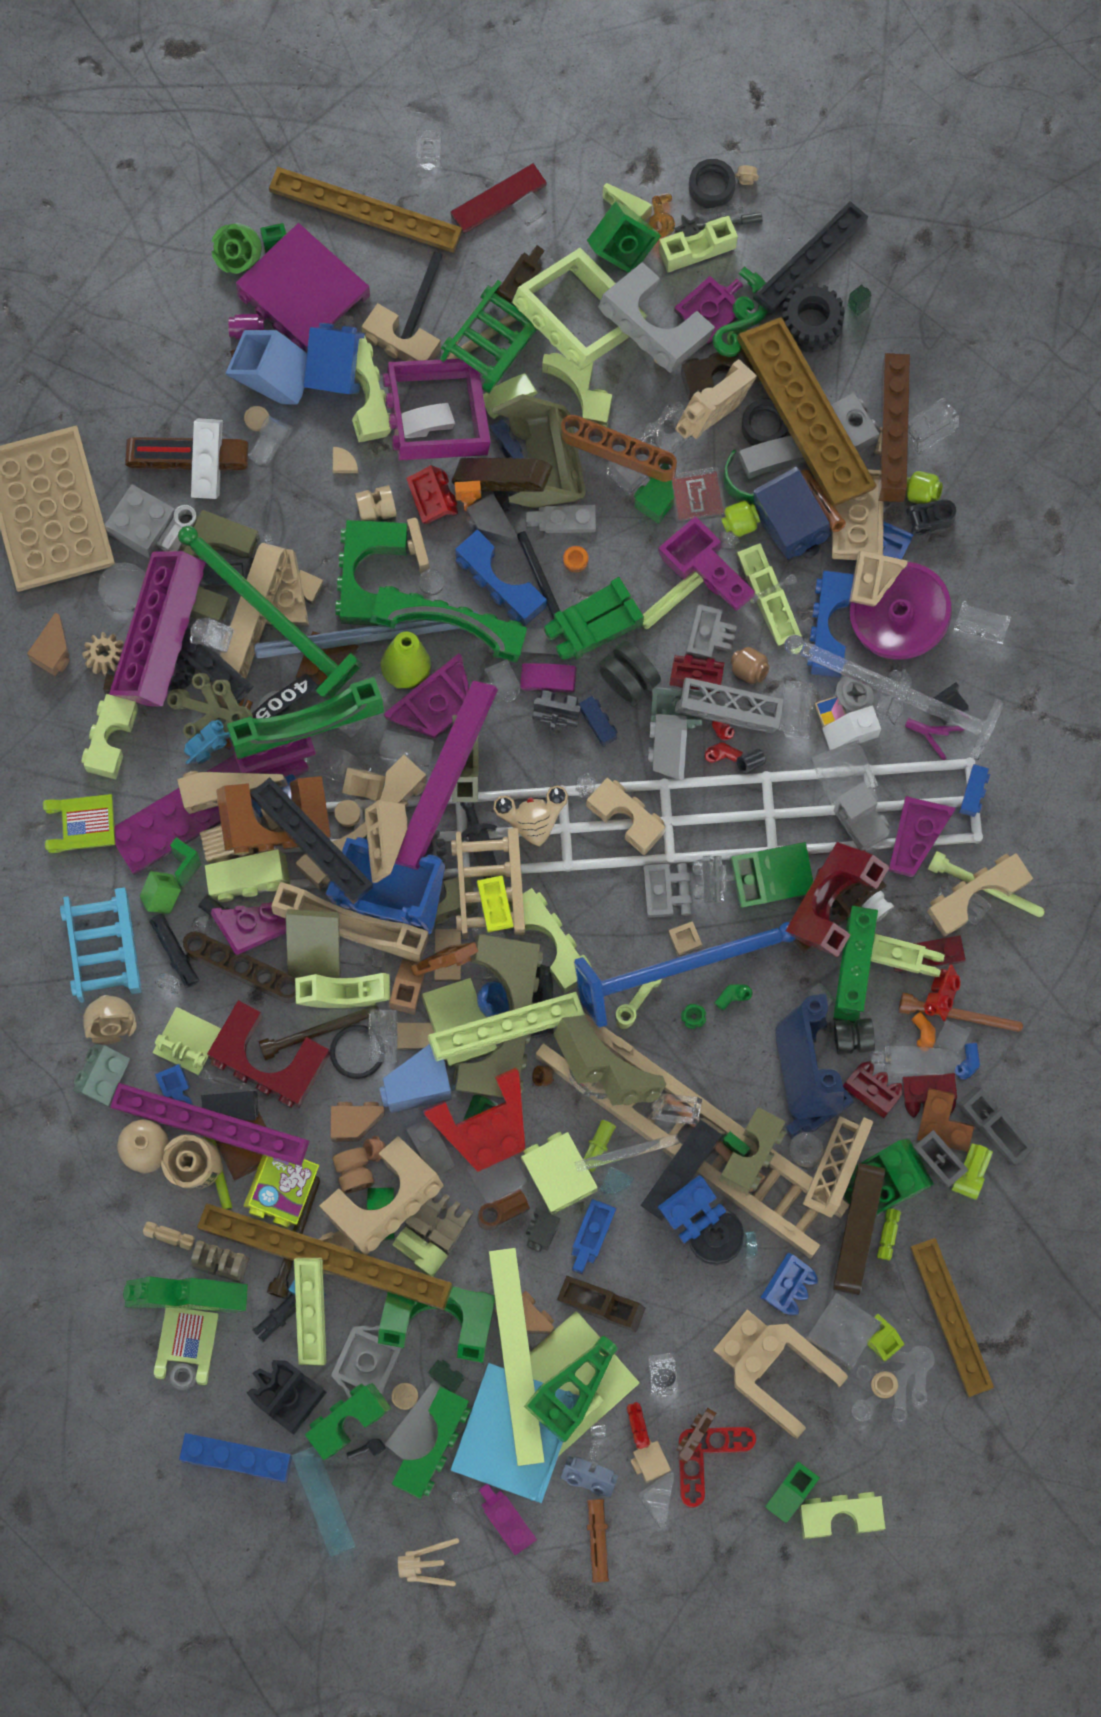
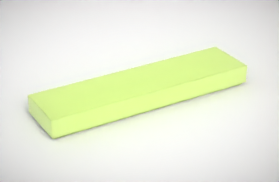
M295 1258L298 1365H325L327 1360L322 1258Z

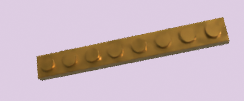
M278 166L269 186V192L452 253H454L462 233V227Z

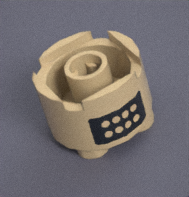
M181 1135L172 1139L164 1149L165 1154L163 1160H161V1167L165 1177L171 1183L191 1190L210 1186L223 1170L221 1156L217 1147L211 1141L194 1135Z

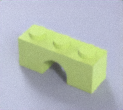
M729 215L707 222L705 228L693 236L685 237L682 231L659 239V254L667 273L736 249L738 236Z
M106 694L104 701H100L97 708L98 722L97 725H92L89 734L91 744L89 749L85 748L82 756V763H84L87 772L117 779L123 754L121 749L108 745L107 740L114 731H132L138 712L135 701Z
M874 1492L858 1494L859 1499L848 1500L847 1495L831 1497L832 1502L821 1503V1498L806 1499L805 1504L799 1506L803 1539L831 1536V1520L834 1515L839 1513L848 1514L853 1518L856 1533L883 1531L886 1529L882 1497H875Z

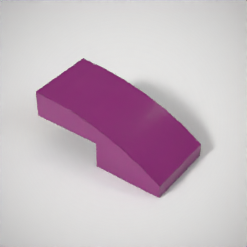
M544 663L522 664L520 688L523 691L575 692L577 667Z

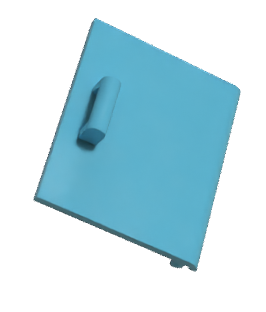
M488 1363L450 1470L528 1498L531 1501L542 1503L563 1442L539 1421L544 1463L517 1466L505 1370ZM533 1379L536 1392L543 1383ZM557 1389L555 1396L568 1409H572L579 1398V1395L562 1389Z

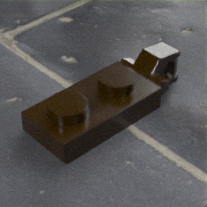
M536 245L529 255L525 252L521 254L496 294L514 305L512 301L518 287L537 276L541 271L542 264L538 260L545 250Z

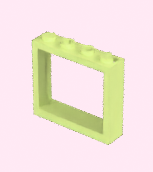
M578 248L519 286L512 303L580 371L630 336L623 333L618 326L586 348L534 295L535 292L571 270L601 301L603 294L616 283L581 248ZM639 308L642 317L646 320L647 315Z

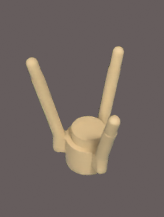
M455 1538L416 1551H407L405 1553L406 1556H398L399 1577H407V1582L418 1581L454 1587L456 1585L454 1581L417 1575L422 1573V1568L445 1564L444 1560L421 1562V1558L417 1556L457 1544L459 1539Z

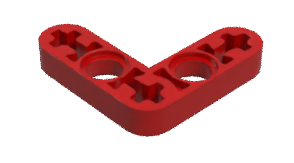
M747 1427L708 1428L705 1438L707 1449H702V1443H699L689 1460L695 1461L699 1465V1472L695 1476L687 1475L684 1471L685 1463L679 1460L680 1497L685 1506L696 1508L704 1501L703 1454L748 1452L756 1444V1435L753 1430ZM693 1428L686 1429L681 1433V1435L679 1436L678 1446L681 1443L684 1436L688 1437V1434L693 1433ZM728 1432H733L732 1438H739L741 1433L745 1432L746 1436L751 1437L752 1441L747 1443V1447H742L741 1442H733L734 1448H728L730 1441ZM712 1434H722L725 1438L724 1446L714 1448L709 1441ZM684 1479L689 1481L700 1479V1484L695 1483V1492L700 1493V1498H696L695 1503H691L690 1498H685V1493L690 1492V1483L684 1485Z

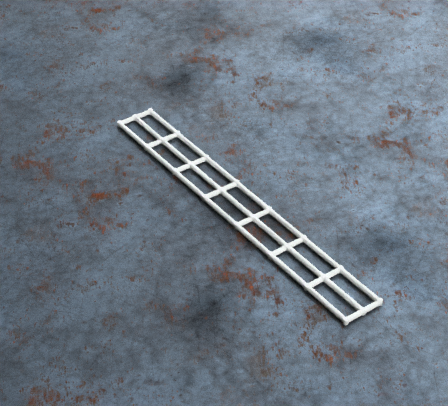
M969 757L967 759L883 765L867 764L865 766L780 772L765 771L763 773L684 778V780L663 778L661 780L619 782L626 789L625 792L660 790L662 817L660 818L664 821L665 834L663 835L665 854L573 860L571 833L630 829L633 822L631 819L608 820L606 823L604 821L570 823L567 800V804L559 813L560 824H554L550 835L560 834L562 861L521 864V874L730 860V856L781 847L777 846L775 819L836 815L833 811L835 805L774 809L772 782L863 776L867 788L872 787L875 791L874 775L965 769L966 782L968 783L975 760ZM762 783L764 810L672 816L670 789ZM601 784L561 785V787L565 788L568 796L591 795ZM550 787L478 792V802L495 801L499 796L508 795L513 800L547 798L546 794ZM452 795L448 804L456 805L457 831L440 832V836L437 839H444L445 842L456 840V832L462 833L467 829L465 811L460 806V802H452ZM412 796L407 801L409 803L407 807L417 806L421 796ZM964 796L920 800L950 807H961ZM371 799L354 800L359 806L361 813L360 820L354 825V831L364 823L363 810L377 801ZM904 800L877 802L875 810L876 812L902 811ZM341 801L326 802L327 812H335L337 804ZM252 807L254 816L261 825V817L259 818L256 811ZM976 813L975 817L970 816L972 833L939 835L933 846L966 843L979 844L983 839L980 813ZM765 820L767 847L675 853L673 826ZM513 827L497 828L496 832L488 831L489 838L508 837V829ZM896 838L884 839L867 850L893 849ZM853 841L839 842L858 849ZM836 842L806 844L808 854L830 853ZM283 845L274 846V850L279 849L283 853L302 852L299 847L283 849ZM469 852L462 853L463 867H470ZM458 868L445 869L443 879L459 877ZM307 878L290 880V885L301 889L317 888Z

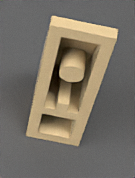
M378 800L365 809L371 876L374 883L379 882L392 872L407 831L408 819L405 804Z

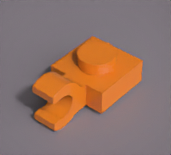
M480 481L455 482L456 500L464 502V511H467V507L473 505L476 499H481Z

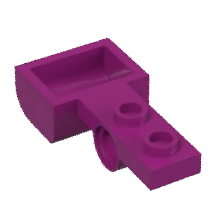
M695 516L658 548L659 555L682 580L695 570L703 578L709 590L715 595H720L737 612L755 596V591L716 554L721 549V540Z

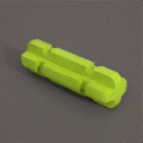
M889 1208L886 1211V1222H884L880 1239L881 1246H879L877 1257L882 1260H890L892 1258L893 1249L891 1248L895 1244L898 1229L897 1222H899L901 1212L897 1209Z

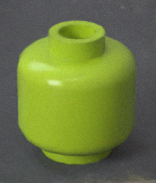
M916 471L911 478L907 477L906 492L910 502L926 504L939 501L943 490V483L939 481L937 475Z
M740 501L726 507L724 510L725 517L721 519L726 533L731 531L733 536L737 538L754 532L757 529V523L760 522L754 504L749 505L747 501Z

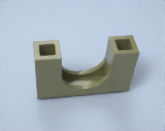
M205 510L201 511L200 516H197L196 522L192 526L197 530L198 537H201L215 551H224L240 558H252L260 540L257 530ZM182 544L181 551L195 558H200L190 546ZM198 586L196 601L192 606L190 617L221 628L231 606L229 598Z

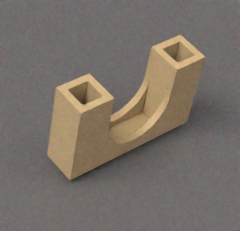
M399 1136L379 1152L385 1165L400 1179L399 1192L390 1204L378 1210H364L356 1206L340 1189H337L319 1205L332 1224L364 1255L375 1250L380 1245V1242L389 1234L397 1231L407 1218L416 1214L420 1207L430 1198L435 1197L444 1186L437 1173Z

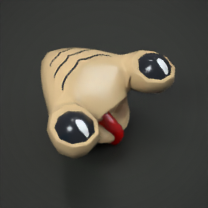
M556 785L549 788L546 794L547 803L544 800L529 798L521 803L518 809L515 807L514 800L508 795L499 796L494 801L493 809L498 817L507 821L513 828H518V833L524 839L540 847L549 837L559 813L567 804L568 793L565 788Z

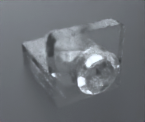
M210 618L197 619L191 628L192 636L190 643L202 644L220 653H227L234 629Z

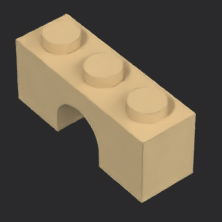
M378 303L361 326L367 343H370L372 346L378 345L382 347L389 356L395 359L399 357L404 361L434 360L441 351V340L421 328L409 339L397 337L394 333L399 326V315Z
M606 778L587 799L586 807L605 823L614 814L623 813L628 815L633 825L626 832L625 840L645 856L665 834L664 821L657 814L653 813L651 815L644 809L645 805L638 798L628 796L625 793L626 789L618 781L614 780L612 782Z

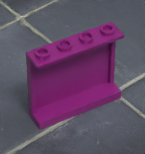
M299 223L236 282L237 296L245 304L250 303L261 319H268L273 324L274 330L287 336L306 353L308 350L310 327H319V323L335 324L359 300L364 303L370 297L369 285Z

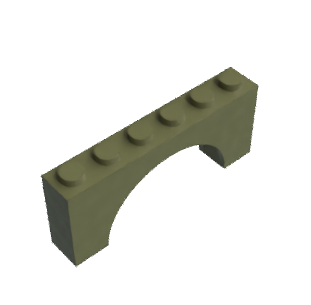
M482 934L476 935L474 942L479 952L471 956V962L487 968L498 978L505 990L509 1011L535 1004L532 1003L533 992H537L539 978L535 977L537 967L541 966L543 952L539 951L540 944ZM531 1034L501 1042L488 1057L477 1063L456 1064L451 1091L504 1099L495 1077L513 1068H517L519 1076H521V1070H525L527 1064V1054H524L525 1044H529ZM520 1080L521 1094L523 1090V1080Z

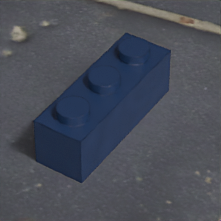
M591 696L578 703V706H581L580 711L602 747L617 739L618 732L615 726H611L608 722L609 717L606 712L603 713L601 711V704L598 699H594Z

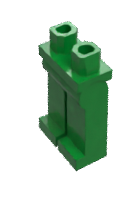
M617 577L608 586L578 604L567 608L563 612L555 613L554 620L544 626V632L550 641L560 635L563 637L565 642L556 646L557 654L562 661L573 656L577 660L583 657V654L643 626L644 616L633 598H631L620 577Z

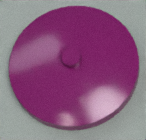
M907 562L906 567L902 569L876 606L873 607L855 602L850 603V620L859 641L872 653L888 659H909L922 655L932 649L944 637L952 616L951 599L943 580L931 569L913 562Z

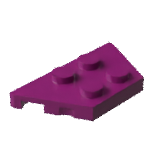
M460 653L384 713V717L387 720L433 739H436L452 726L453 715H458L469 691V684Z

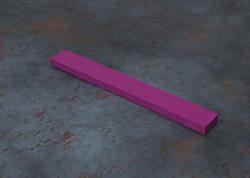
M477 681L472 682L407 827L395 864L419 870V861L426 854L497 694L498 689L496 686Z
M121 1083L117 1085L110 1108L298 1166H302L310 1142L307 1139Z

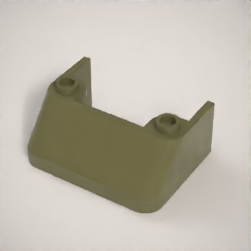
M521 394L492 408L494 414L509 417L511 432L517 437L525 439L528 458L546 461L553 467L543 492H519L509 497V502L531 508H539L574 502L585 496L586 490L578 448L565 443L561 437L562 420L566 416L571 415L565 406ZM569 427L566 431L574 433V427Z

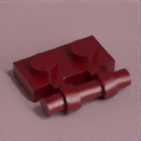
M685 654V656L674 655L669 685L683 688L685 678L721 685L725 663L715 661V658H707V660L693 658L690 654ZM690 686V689L700 690L699 687Z

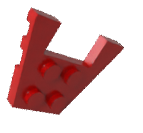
M513 1068L495 1077L505 1102L467 1120L455 1124L445 1101H441L423 1110L425 1116L477 1172L526 1150L520 1076L517 1068Z

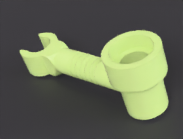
M662 979L643 984L629 1005L624 1004L617 1008L615 1020L619 1028L627 1029L634 1024L637 1015L636 1011L650 991L661 984ZM621 1017H627L629 1020L624 1021Z

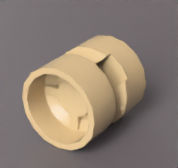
M389 485L375 488L374 493H371L369 490L355 493L361 521L376 522L378 517H381L383 520L397 517Z

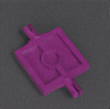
M709 276L674 307V312L684 321L696 311L715 327L707 342L709 345L713 341L714 333L719 328L731 324L738 319L733 312V304L736 301L734 294L743 287V284L738 279H735L726 288Z

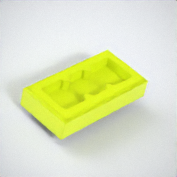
M503 876L478 880L477 885L487 931L493 932L512 928L513 922Z

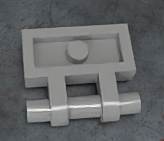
M669 864L644 865L647 918L673 916V906H680L682 916L691 915L690 905L693 904V899L689 894L691 875L688 873L687 864H677V873L670 874ZM671 883L678 884L679 896H672Z

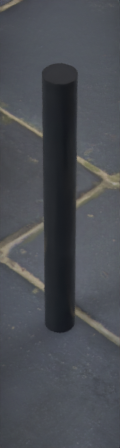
M433 252L401 339H409L413 335L443 256L439 252Z
M522 531L517 534V538L541 593L547 599V606L554 620V614L560 611L527 533Z

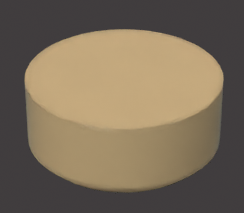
M344 800L337 804L335 818L340 825L351 827L360 820L361 813L357 803L352 800Z

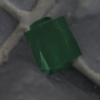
M861 284L850 293L847 306L856 316H859L869 308L872 296L871 291Z
M437 1360L428 1371V1375L449 1391L456 1393L464 1383L463 1375L457 1370L455 1372L452 1371L446 1361Z

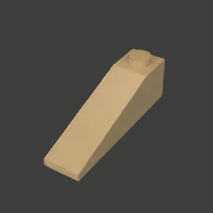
M191 771L185 773L183 778L177 779L184 808L189 814L218 806L216 790L225 785L249 783L251 793L270 777L280 788L288 786L283 774L198 773V771Z

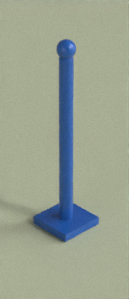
M785 922L779 928L770 929L603 981L599 979L584 957H581L574 961L580 1003L599 1028L607 1026L604 996L775 945L782 941L790 943L796 938L785 931L790 923Z

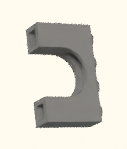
M642 262L603 294L598 308L604 316L610 318L619 326L623 333L629 335L642 350L649 353L660 366L671 373L709 341L715 327L698 311L682 324L671 329L658 328L648 323L642 317L638 305L655 292L660 277Z

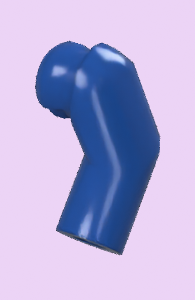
M977 1043L964 1045L966 1059L955 1068V1074L960 1079L970 1078L980 1067Z

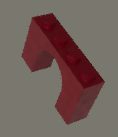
M836 842L785 931L806 945L838 957L851 934L829 921V912L833 901L844 888L851 884L861 883L877 889L890 867L873 854Z
M238 1000L207 1053L208 1058L211 1060L210 1064L221 1071L227 1068L234 1072L232 1076L243 1083H247L249 1080L257 1085L255 1087L256 1090L267 1096L272 1093L280 1097L278 1101L289 1108H292L293 1105L300 1108L330 1056L329 1049L306 1037L293 1061L285 1069L274 1073L257 1070L247 1060L246 1050L249 1040L263 1017L260 1011Z

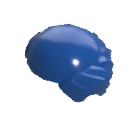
M498 981L487 982L480 988L477 994L478 1007L486 1017L509 1011L507 996L501 983Z

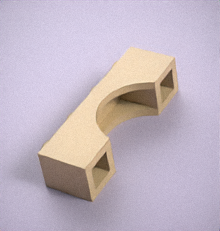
M1008 853L1001 856L995 861V867L990 870L984 867L973 875L975 878L968 884L962 881L952 888L954 893L945 898L942 894L930 902L932 907L928 909L927 913L943 937H946L967 923L969 899L978 891L994 889L1009 897L1033 880V877L1017 853L1009 856Z

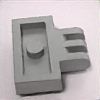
M698 604L686 654L707 659L712 658L714 648L730 652L732 645L723 641L734 642L735 636L725 632L735 633L737 626L720 622L723 610Z

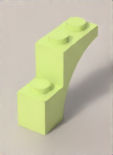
M544 354L542 372L561 379L571 387L581 404L582 418L607 427L612 405V394H608L607 391L601 389L589 390L593 373V362L579 371L562 354Z

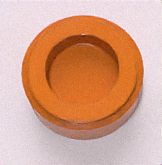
M580 546L569 547L563 555L565 568L574 573L583 571L588 565L587 551Z

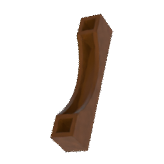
M885 353L883 360L882 442L878 501L904 502L907 490L910 354Z

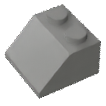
M656 714V721L650 722V738H654V747H649L648 762H653V771L684 780L687 716Z

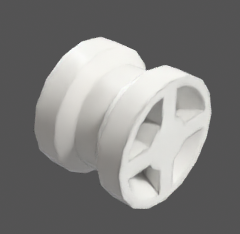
M882 891L874 894L862 905L863 908L878 910L877 922L895 907L884 899L885 895Z

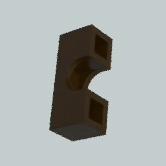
M742 347L740 352L734 357H725L716 352L708 358L700 360L692 358L687 360L685 364H682L681 376L688 399L691 400L692 396L698 391L701 393L705 388H713L712 378L719 373L727 374L732 364L737 360H740L757 375ZM758 375L755 378L753 384L761 382Z

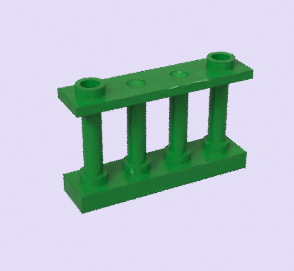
M499 280L492 287L488 285L480 296L483 300L453 338L449 336L441 347L444 352L440 360L445 362L452 353L483 375L482 378L485 379L482 389L490 394L538 330L517 307L496 294L502 283ZM492 302L521 322L522 331H512L484 311L485 308ZM479 319L508 339L510 347L507 350L499 348L471 328L472 325ZM466 336L496 357L495 360L498 363L495 367L492 365L487 366L458 346L462 338Z
M852 906L851 916L847 919L845 930L851 935L842 951L832 1020H849L851 1023H855L856 1019L860 1018V1012H864L878 910Z

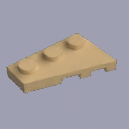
M288 550V561L273 605L294 625L309 626L296 553L293 550Z

